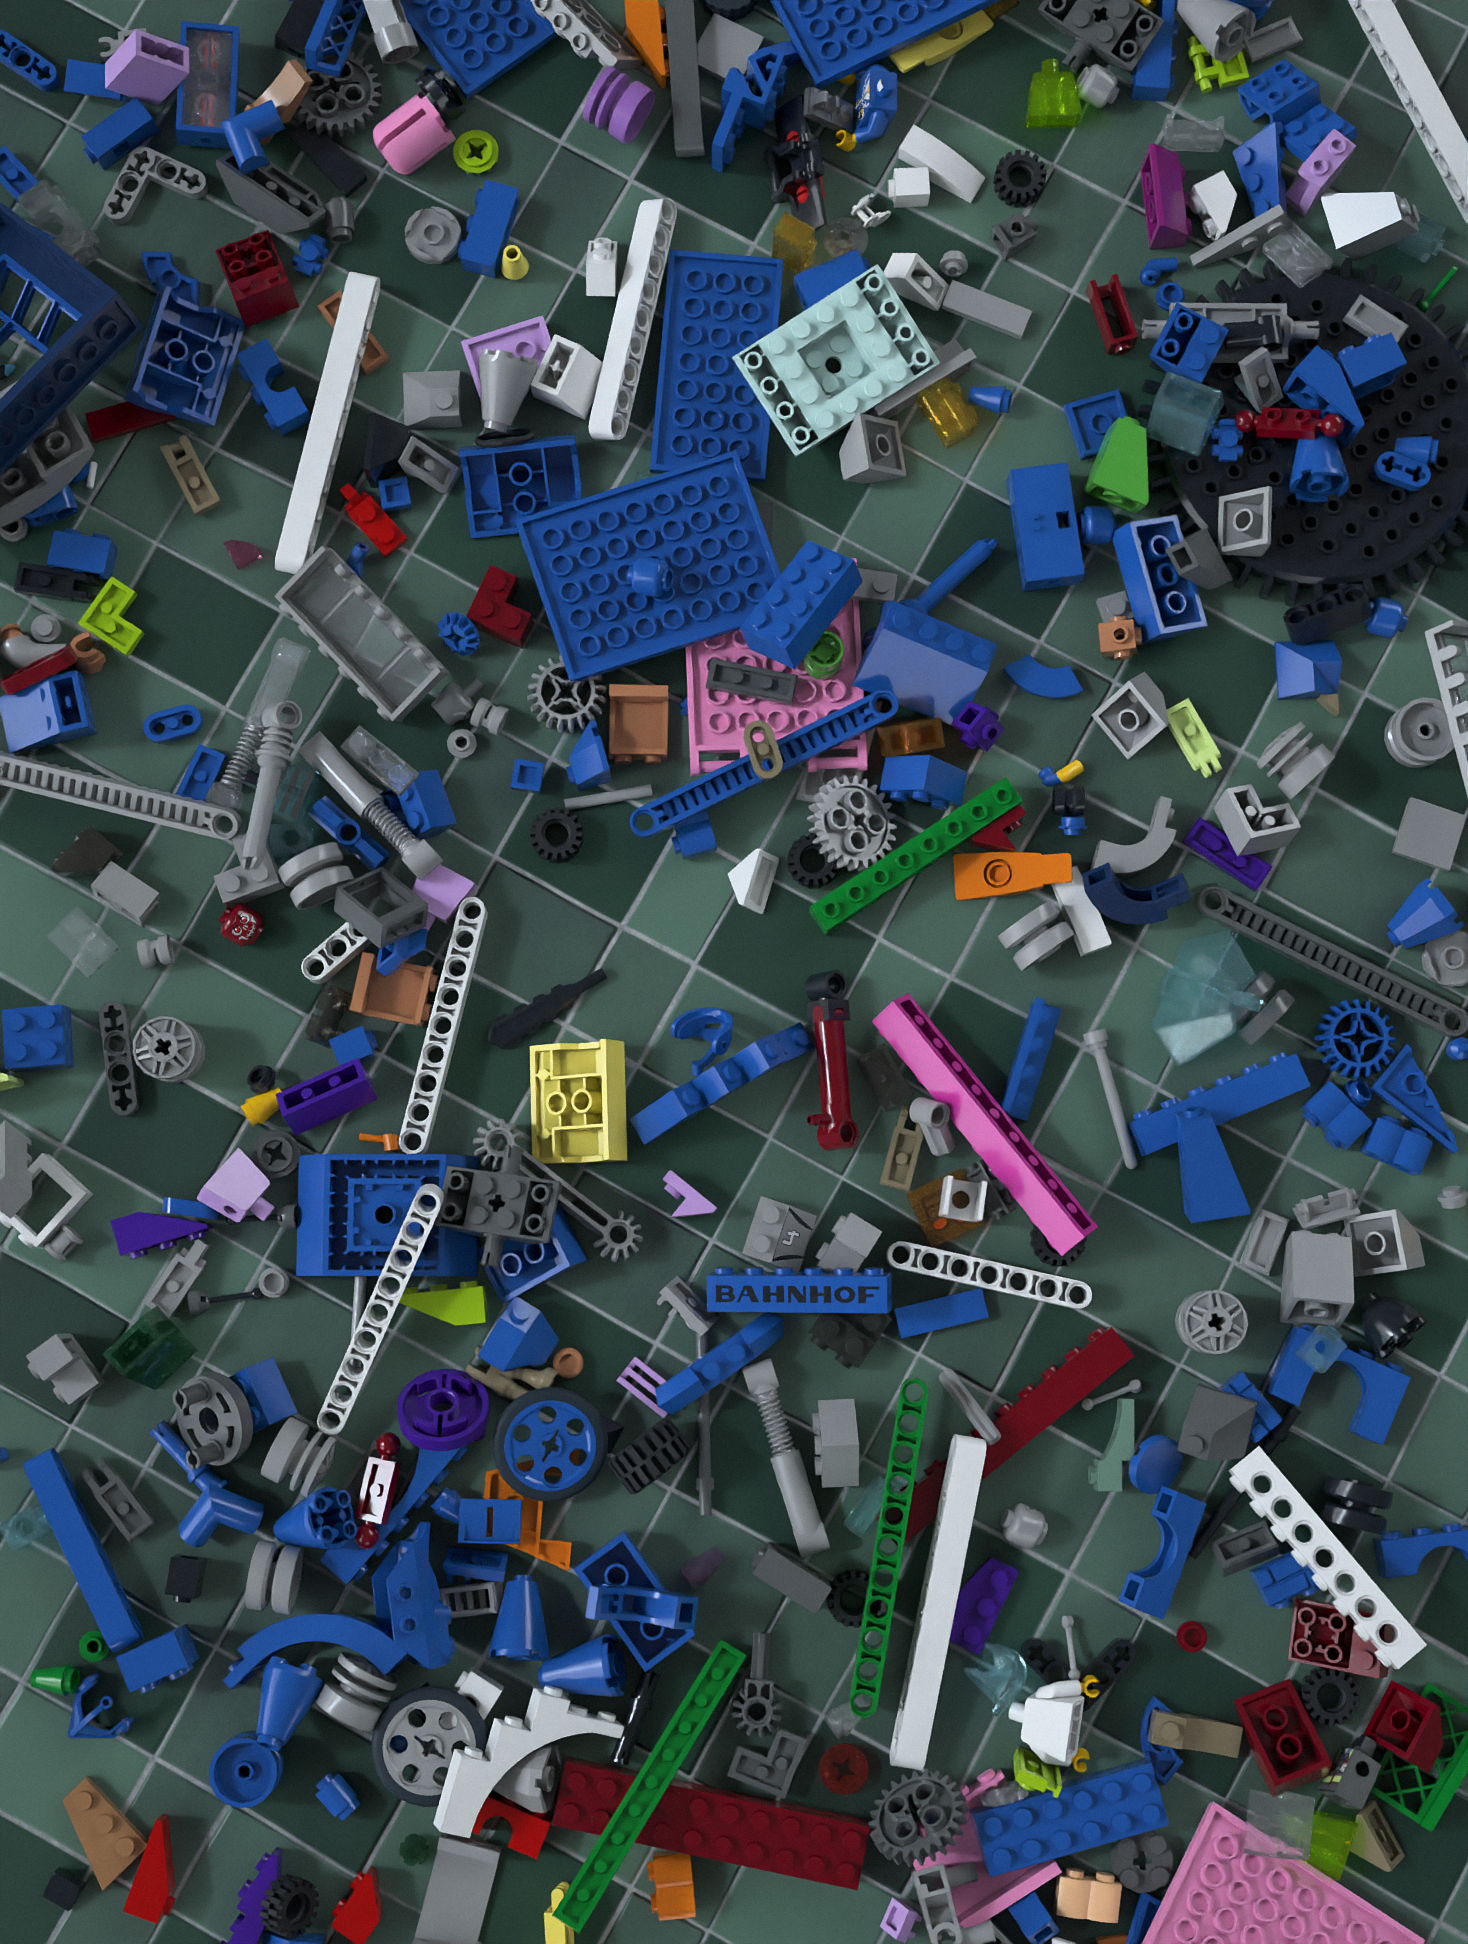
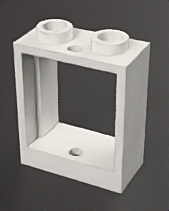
M42 1153L27 1169L32 1173V1181L44 1170L72 1198L39 1234L33 1231L16 1214L10 1219L0 1211V1222L8 1228L12 1226L21 1233L18 1238L30 1248L34 1246L44 1248L43 1245L46 1242L49 1243L62 1229L61 1226L67 1224L93 1195L51 1155Z

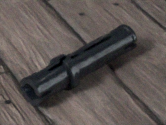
M642 1669L636 1691L630 1695L629 1702L631 1704L623 1723L622 1737L617 1739L613 1753L610 1756L617 1763L621 1760L623 1765H629V1760L646 1713L652 1709L653 1702L651 1700L661 1678V1675L654 1671L649 1673V1670L645 1672Z

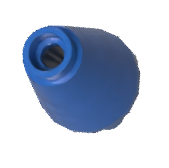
M323 1487L312 1492L275 1522V1537L282 1543L331 1550L342 1547L349 1539L354 1538L357 1533L354 1511L350 1503V1494L346 1490H338L334 1487Z
M275 1656L271 1657L263 1673L256 1731L258 1736L257 1745L267 1750L278 1752L281 1746L288 1742L324 1686L323 1680L316 1676V1668L307 1664H300L298 1668L289 1665L285 1659Z

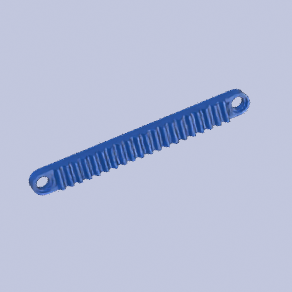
M889 690L876 691L776 740L783 760L781 773L787 772L791 768L797 767L801 763L821 755L823 752L830 751L832 748L840 746L842 743L850 741L854 737L860 736L864 732L870 731L892 719L898 710L899 704L895 694ZM878 699H888L891 702L892 709L888 713L878 712L875 708V702ZM746 755L639 807L630 816L631 830L640 838L652 837L768 780H763L755 774L749 755ZM764 761L762 767L765 770H771L773 763L771 761ZM639 816H650L653 819V826L646 831L640 830L636 826V820Z

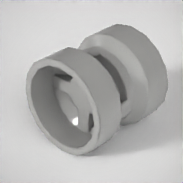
M482 697L475 706L470 724L478 728L481 726L488 728L489 733L498 736L506 723L509 709L503 706L496 707L491 704L490 700Z
M168 934L158 936L156 940L152 941L148 939L137 941L138 955L143 969L153 968L158 963L164 965L174 963L173 946Z

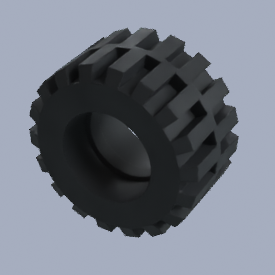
M669 1417L663 1418L612 1457L608 1465L629 1493L636 1494L681 1461L689 1453L691 1445Z

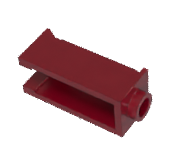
M1111 275L1109 283L1100 287L1097 286L1096 280L1090 281L1086 295L1091 303L1106 348V354L1116 353V355L1128 353L1135 346L1138 334L1118 275ZM1109 298L1123 336L1117 339L1113 338L1101 301Z

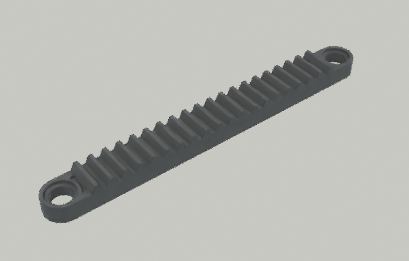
M1208 887L1197 898V908L1200 913L1220 923L1221 926L1228 927L1231 931L1240 933L1243 937L1250 938L1253 942L1260 943L1263 947L1270 948L1273 952L1282 954L1285 958L1292 959L1295 963L1302 964L1305 968L1314 970L1317 974L1324 975L1327 979L1334 980L1339 985L1346 986L1349 990L1379 1003L1382 1007L1389 1008L1392 1012L1399 1013L1402 1017L1411 1019L1414 1023L1421 1024L1424 1028H1429L1446 1037L1459 1036L1468 1029V1015L1460 1007L1220 887ZM1208 894H1214L1219 897L1221 904L1218 909L1212 910L1206 906L1205 897ZM1448 1014H1454L1459 1018L1460 1026L1457 1030L1447 1028L1445 1018Z

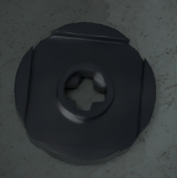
M428 65L419 73V77L415 80L417 85L425 94L429 93L435 100L432 105L440 116L444 118L447 115L450 119L457 120L466 112V109L460 108L463 105L461 98L445 78L442 80L438 79L434 75L438 71L433 66Z

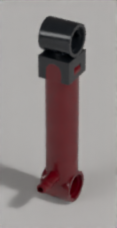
M832 970L810 975L805 986L807 996L812 1001L807 1003L808 1024H814L821 1103V1114L809 1115L807 1123L819 1126L817 1130L818 1143L827 1151L852 1148L859 1139L858 1127L851 1116L844 1021L850 1020L849 1001L841 999L847 992V981L840 971Z

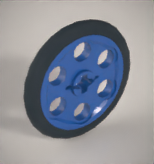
M543 1387L531 1390L516 1398L505 1408L498 1419L492 1440L495 1466L502 1479L516 1492L538 1501H559L571 1498L584 1491L596 1479L603 1468L608 1450L607 1431L598 1410L583 1396L560 1387ZM546 1406L554 1408L556 1411L555 1418L551 1422L541 1421L538 1416L540 1409ZM573 1418L580 1419L584 1423L583 1430L578 1434H571L566 1429L567 1423ZM524 1424L531 1429L529 1438L526 1440L515 1438L513 1432L518 1425ZM556 1429H558L555 1434L557 1449L551 1448L550 1451H547L545 1459L542 1460L545 1456V1444L542 1442L544 1440L549 1441L554 1436ZM579 1448L586 1452L587 1457L583 1463L574 1464L570 1461L569 1455L574 1449ZM522 1455H529L533 1458L534 1464L529 1470H521L516 1465L517 1459ZM549 1467H557L562 1471V1476L558 1481L549 1482L545 1479L544 1473Z

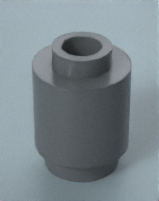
M342 197L332 198L324 206L326 209V234L333 243H348L352 241V235L355 233L353 204Z

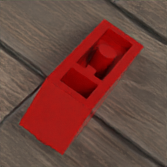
M161 1814L154 1823L122 1911L158 1924L164 1916H170L176 1898L172 1897L175 1880L169 1818L165 1814Z

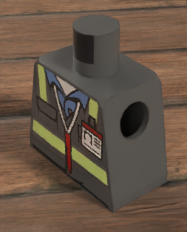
M1361 1735L1355 1748L1342 1747L1332 1762L1329 1775L1323 1777L1316 1791L1342 1808L1362 1810L1381 1768V1765L1371 1758L1378 1743L1365 1735Z

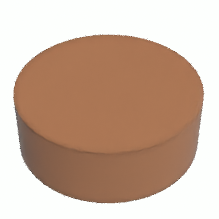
M574 1348L561 1349L553 1360L554 1369L558 1370V1375L563 1378L577 1376L584 1366L581 1353Z

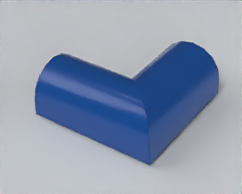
M272 100L220 123L242 175L269 164L259 140L285 129Z
M209 1483L180 1523L179 1534L187 1544L193 1547L204 1546L220 1523L251 1535L256 1531L261 1522L264 1505Z

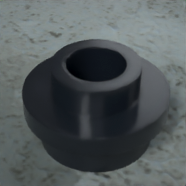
M258 1065L249 1073L248 1085H250L254 1093L263 1094L274 1086L276 1072L270 1066Z

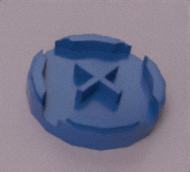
M1162 1434L1153 1435L1143 1441L1138 1447L1141 1450L1137 1456L1133 1454L1130 1460L1129 1477L1131 1483L1138 1490L1149 1495L1159 1493L1161 1485L1168 1488L1176 1479L1182 1464L1183 1456L1182 1452L1177 1451L1178 1443Z

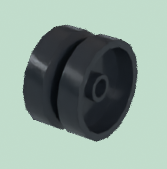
M1326 1476L1323 1491L1326 1495L1340 1498L1341 1502L1340 1504L1329 1501L1320 1502L1317 1515L1320 1519L1385 1535L1388 1520L1382 1515L1369 1512L1370 1506L1383 1510L1390 1509L1394 1493L1376 1489L1373 1484L1346 1478L1345 1481Z

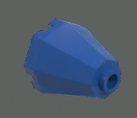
M1429 878L1414 888L1387 924L1390 931L1386 935L1396 948L1401 945L1404 949L1455 933L1464 926L1462 921L1455 923L1454 919L1458 917V914L1437 887L1433 889L1428 887L1432 883Z

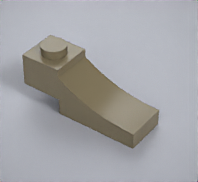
M1153 1708L1147 1740L1152 1744L1181 1750L1188 1749L1238 1758L1243 1727L1223 1721Z

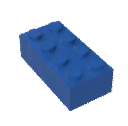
M808 540L740 626V631L749 649L795 670L863 582L855 561Z
M623 1530L574 1567V1571L588 1591L590 1586H602V1584L639 1586L668 1591L626 1530ZM609 1620L645 1672L696 1635L695 1628L672 1629L645 1622Z

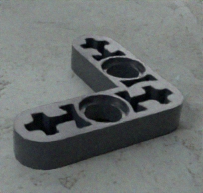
M1032 1637L1024 1641L1021 1647L1022 1658L1047 1685L1053 1683L1049 1679V1671L1054 1666L1064 1668L1066 1675L1063 1681L1071 1680L1068 1676L1071 1668L1043 1640ZM1124 1638L1112 1640L1080 1673L1078 1680L1080 1683H1082L1085 1676L1092 1675L1093 1670L1098 1666L1107 1668L1109 1673L1108 1679L1104 1683H1089L1099 1690L1100 1693L1094 1698L1084 1693L1083 1696L1086 1701L1083 1705V1712L1088 1710L1134 1663L1137 1654L1136 1649L1128 1640ZM1031 1645L1034 1647L1041 1645L1040 1653L1047 1660L1050 1655L1054 1657L1053 1660L1046 1663L1042 1671L1038 1668L1043 1666V1664L1036 1657H1033L1031 1660L1028 1658L1031 1654L1028 1648ZM1127 1645L1126 1653L1128 1658L1125 1660L1121 1657L1118 1658L1113 1664L1119 1668L1114 1672L1111 1665L1103 1659L1108 1656L1112 1661L1117 1656L1115 1648L1117 1646L1124 1648Z

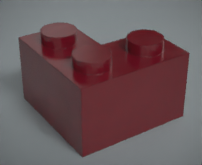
M490 565L466 617L473 622L477 630L522 649L534 624L532 614L511 605L519 588L517 576Z

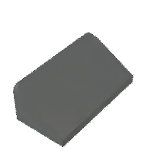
M1266 1520L1210 1542L1211 1549L1224 1577L1279 1554V1545Z

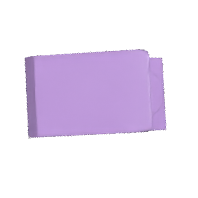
M671 1170L663 1178V1181L667 1183L664 1187L667 1192L677 1200L681 1195L685 1198L671 1218L713 1214L716 1211V1206Z

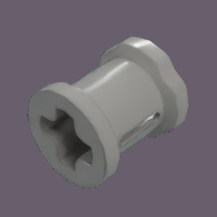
M67 1224L61 1226L62 1231L50 1243L46 1242L43 1245L45 1250L62 1264L66 1261L65 1257L77 1244L84 1242V1239Z

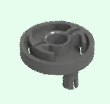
M208 1372L191 1378L180 1390H176L173 1393L178 1426L186 1445L190 1449L186 1453V1462L191 1469H198L206 1464L224 1465L245 1454L252 1440L253 1420L246 1397L235 1382L221 1373Z

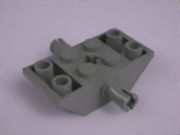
M1043 0L1037 9L1060 34L1075 43L1061 63L1067 70L1070 67V72L1074 74L1077 73L1089 52L1109 65L1133 71L1165 22L1164 19L1134 0ZM1103 16L1106 18V21L1101 20L1097 23L1096 17Z
M505 1145L501 1170L497 1171V1173L447 1166L442 1188L444 1199L435 1221V1225L438 1227L486 1238L480 1265L491 1268L492 1266L500 1268L504 1242L513 1241L527 1244L550 1242L561 1188L560 1181L518 1175L524 1148L514 1145L512 1147L511 1145Z

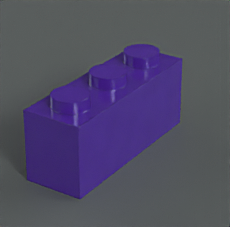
M359 1058L276 1094L282 1117L295 1136L378 1099L371 1077Z

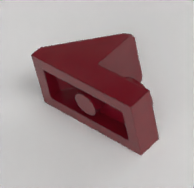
M1020 804L971 836L969 840L970 845L996 852H1014L1016 849L1004 832L1007 831L1008 834H1011L1023 825L1021 820L1027 813Z

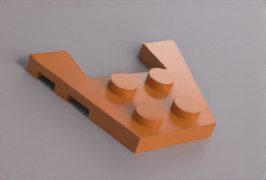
M574 1449L569 1455L570 1461L574 1464H579L580 1449ZM534 1460L516 1463V1465L521 1470H529L532 1468ZM549 1467L545 1471L544 1477L546 1478V1475L562 1476V1471L557 1467ZM497 1468L486 1471L484 1499L522 1500L520 1544L506 1545L554 1564L561 1569L570 1570L572 1541L540 1538L543 1501L527 1498L513 1490L502 1479ZM488 1507L487 1536H492L493 1507Z

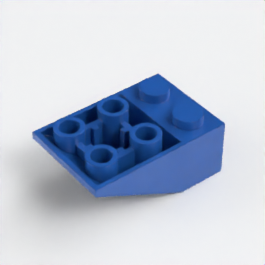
M77 670L49 676L14 694H5L0 697V711L9 753L15 754L97 734L85 678Z

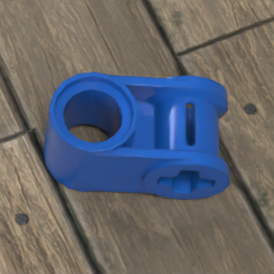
M67 484L55 496L36 508V512H30L23 516L30 526L36 527L77 513L78 506L70 485Z

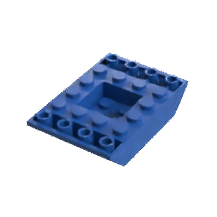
M315 1154L299 1156L296 1276H380L420 1187L431 1183L437 1185L442 1190L447 1166L479 1170V1157L454 1154ZM421 1196V1201L424 1205L429 1207L436 1205V1200L433 1196ZM383 1206H388L393 1211L392 1220L386 1224L380 1223L376 1216L377 1211ZM434 1221L411 1276H478V1236L438 1227ZM412 1222L409 1224V1228L413 1233L419 1234L424 1232V1228L420 1223ZM407 1250L397 1251V1255L401 1260L408 1261L412 1259V1255Z

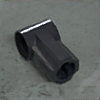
M1264 315L1256 318L1254 321L1224 323L1223 327L1229 329L1223 340L1225 351L1259 349L1262 346L1269 352H1273L1283 347L1281 322L1278 315Z

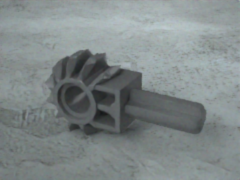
M754 1632L750 1676H745L744 1689L741 1688L739 1690V1694L744 1700H732V1705L741 1709L731 1712V1717H743L736 1724V1728L740 1730L748 1724L746 1735L749 1737L752 1736L754 1728H758L760 1738L764 1737V1726H767L769 1731L774 1732L776 1729L771 1719L777 1722L782 1721V1716L773 1712L783 1708L782 1702L771 1703L777 1698L778 1693L773 1691V1678H769L771 1634L768 1632ZM756 1702L762 1703L766 1707L764 1715L759 1718H753L748 1713L750 1705Z

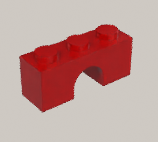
M491 1791L477 1815L472 1832L479 1835L484 1822L490 1817H504L512 1826V1837L508 1847L537 1859L553 1817L547 1815L548 1810L545 1813L532 1812L514 1801Z

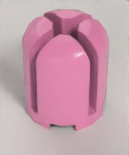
M422 91L418 92L379 122L372 132L374 144L388 161L392 169L402 175L412 174L456 140L451 130L446 128L440 114L429 99L423 95Z

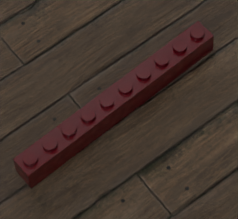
M1099 1326L1087 1336L1089 1342L1082 1348L1078 1345L1074 1346L1064 1355L1066 1361L1058 1367L1055 1364L1048 1367L1040 1374L1043 1379L1035 1386L1029 1383L1017 1393L1020 1398L1012 1405L1006 1402L994 1412L996 1418L992 1420V1423L1000 1432L1001 1439L993 1445L986 1443V1456L981 1481L1135 1356L1112 1327L1103 1329ZM976 1428L970 1431L973 1435L972 1437L983 1439ZM948 1457L942 1462H939L937 1459L934 1460L923 1470L926 1475L917 1482L914 1480L904 1544L936 1518ZM908 1482L905 1485H903L899 1490H905L907 1488ZM881 1504L876 1508L878 1514L874 1516L877 1521L879 1520ZM891 1507L885 1513L886 1519L890 1522H897L903 1516L902 1510L897 1507ZM892 1539V1541L896 1544V1546H898L897 1541H895L894 1539Z

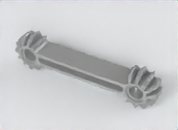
M504 1119L499 1120L498 1127L496 1128L492 1120L487 1121L488 1131L479 1127L477 1133L482 1138L477 1137L473 1139V1145L480 1147L474 1151L475 1157L485 1155L481 1165L486 1166L489 1161H493L492 1170L495 1171L498 1169L499 1162L503 1160L504 1150H493L490 1141L500 1138L505 1141L506 1145L520 1147L515 1142H518L523 1137L522 1133L512 1135L516 1127L513 1123L507 1129L503 1128L505 1124ZM524 1150L521 1161L544 1177V1179L561 1182L557 1205L601 1238L594 1242L593 1247L599 1248L603 1246L605 1248L600 1254L602 1258L606 1257L608 1252H611V1261L616 1262L620 1253L622 1259L627 1261L630 1258L628 1251L634 1254L639 1251V1248L634 1243H641L643 1237L634 1233L640 1231L642 1227L640 1224L630 1225L635 1218L633 1215H630L625 1221L623 1220V1211L619 1210L616 1219L612 1218ZM520 1164L518 1175L538 1178ZM572 1201H575L582 1208H584L595 1218L601 1221L604 1224V1227L600 1226L597 1222H595L584 1212H582L580 1209L572 1204ZM614 1229L622 1231L625 1241L620 1244L614 1243L610 1238V1231Z

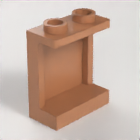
M609 684V760H614L616 764H631L632 760H644V764L658 765L661 764V761H667L668 685Z
M362 952L349 1010L354 1014L423 1028L424 1021L429 1022L432 1012V1004L428 1002L430 993H435L437 989L439 975H435L436 970L431 966L423 967L403 962L399 971L385 977L376 970L378 957L374 954Z

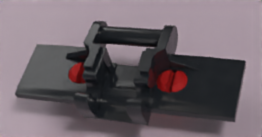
M802 94L776 109L774 118L779 145L773 144L763 152L764 160L768 163L773 191L771 201L774 204H779L789 200L797 240H802L827 225L824 206L825 192L822 182V176L825 174L818 137L811 134L809 119L803 116L804 95ZM778 158L788 159L792 167V173L783 178V180Z

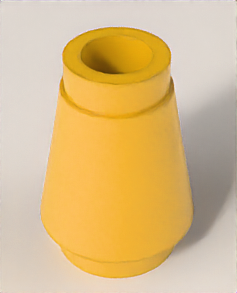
M279 1087L245 1100L246 1103L240 1106L252 1126L258 1123L262 1125L280 1108L276 1097L277 1093L282 1092Z

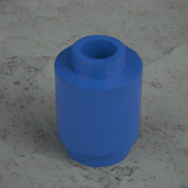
M329 1772L315 1785L319 1789L315 1796L334 1817L338 1816L341 1821L349 1816L360 1804L356 1798L358 1794L339 1773L332 1776Z

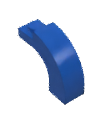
M618 1584L590 1586L585 1618L593 1620L638 1621L672 1629H694L699 1597L639 1586Z

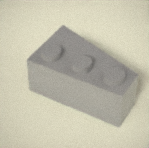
M4 1120L0 1125V1211L11 1219L32 1197V1173L27 1170V1164L29 1165L32 1162V1156L27 1153V1148L32 1146L31 1139Z

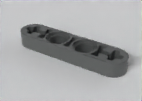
M109 1001L102 1005L99 1011L111 1108L115 1113L121 1116H131L140 1107V1096L135 1059L132 1053L133 1041L129 1012L123 1004L117 1001ZM113 1007L121 1012V1016L116 1017V1023L120 1028L124 1026V1031L113 1030L108 1032V1028L114 1029L113 1020L107 1018V1014L112 1013ZM115 1036H122L126 1042L124 1049L120 1052H113L110 1048V1042ZM120 1065H126L129 1069V1076L125 1081L118 1082L114 1078V1070ZM131 1085V1090L125 1089V1094L127 1098L132 1099V1104H129L127 1110H125L124 1107L118 1106V1101L123 1100V1093L121 1090L116 1091L115 1087Z

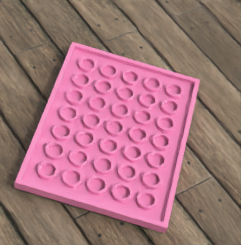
M1211 1802L1198 1825L1142 1944H1424L1425 1940L1217 1803Z

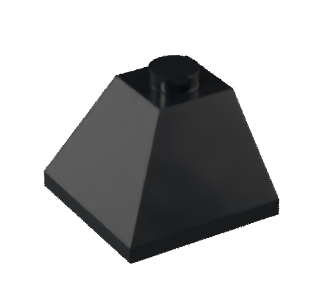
M370 413L363 466L371 488H378V480L389 479L402 469L398 461L412 437L409 426L377 413Z

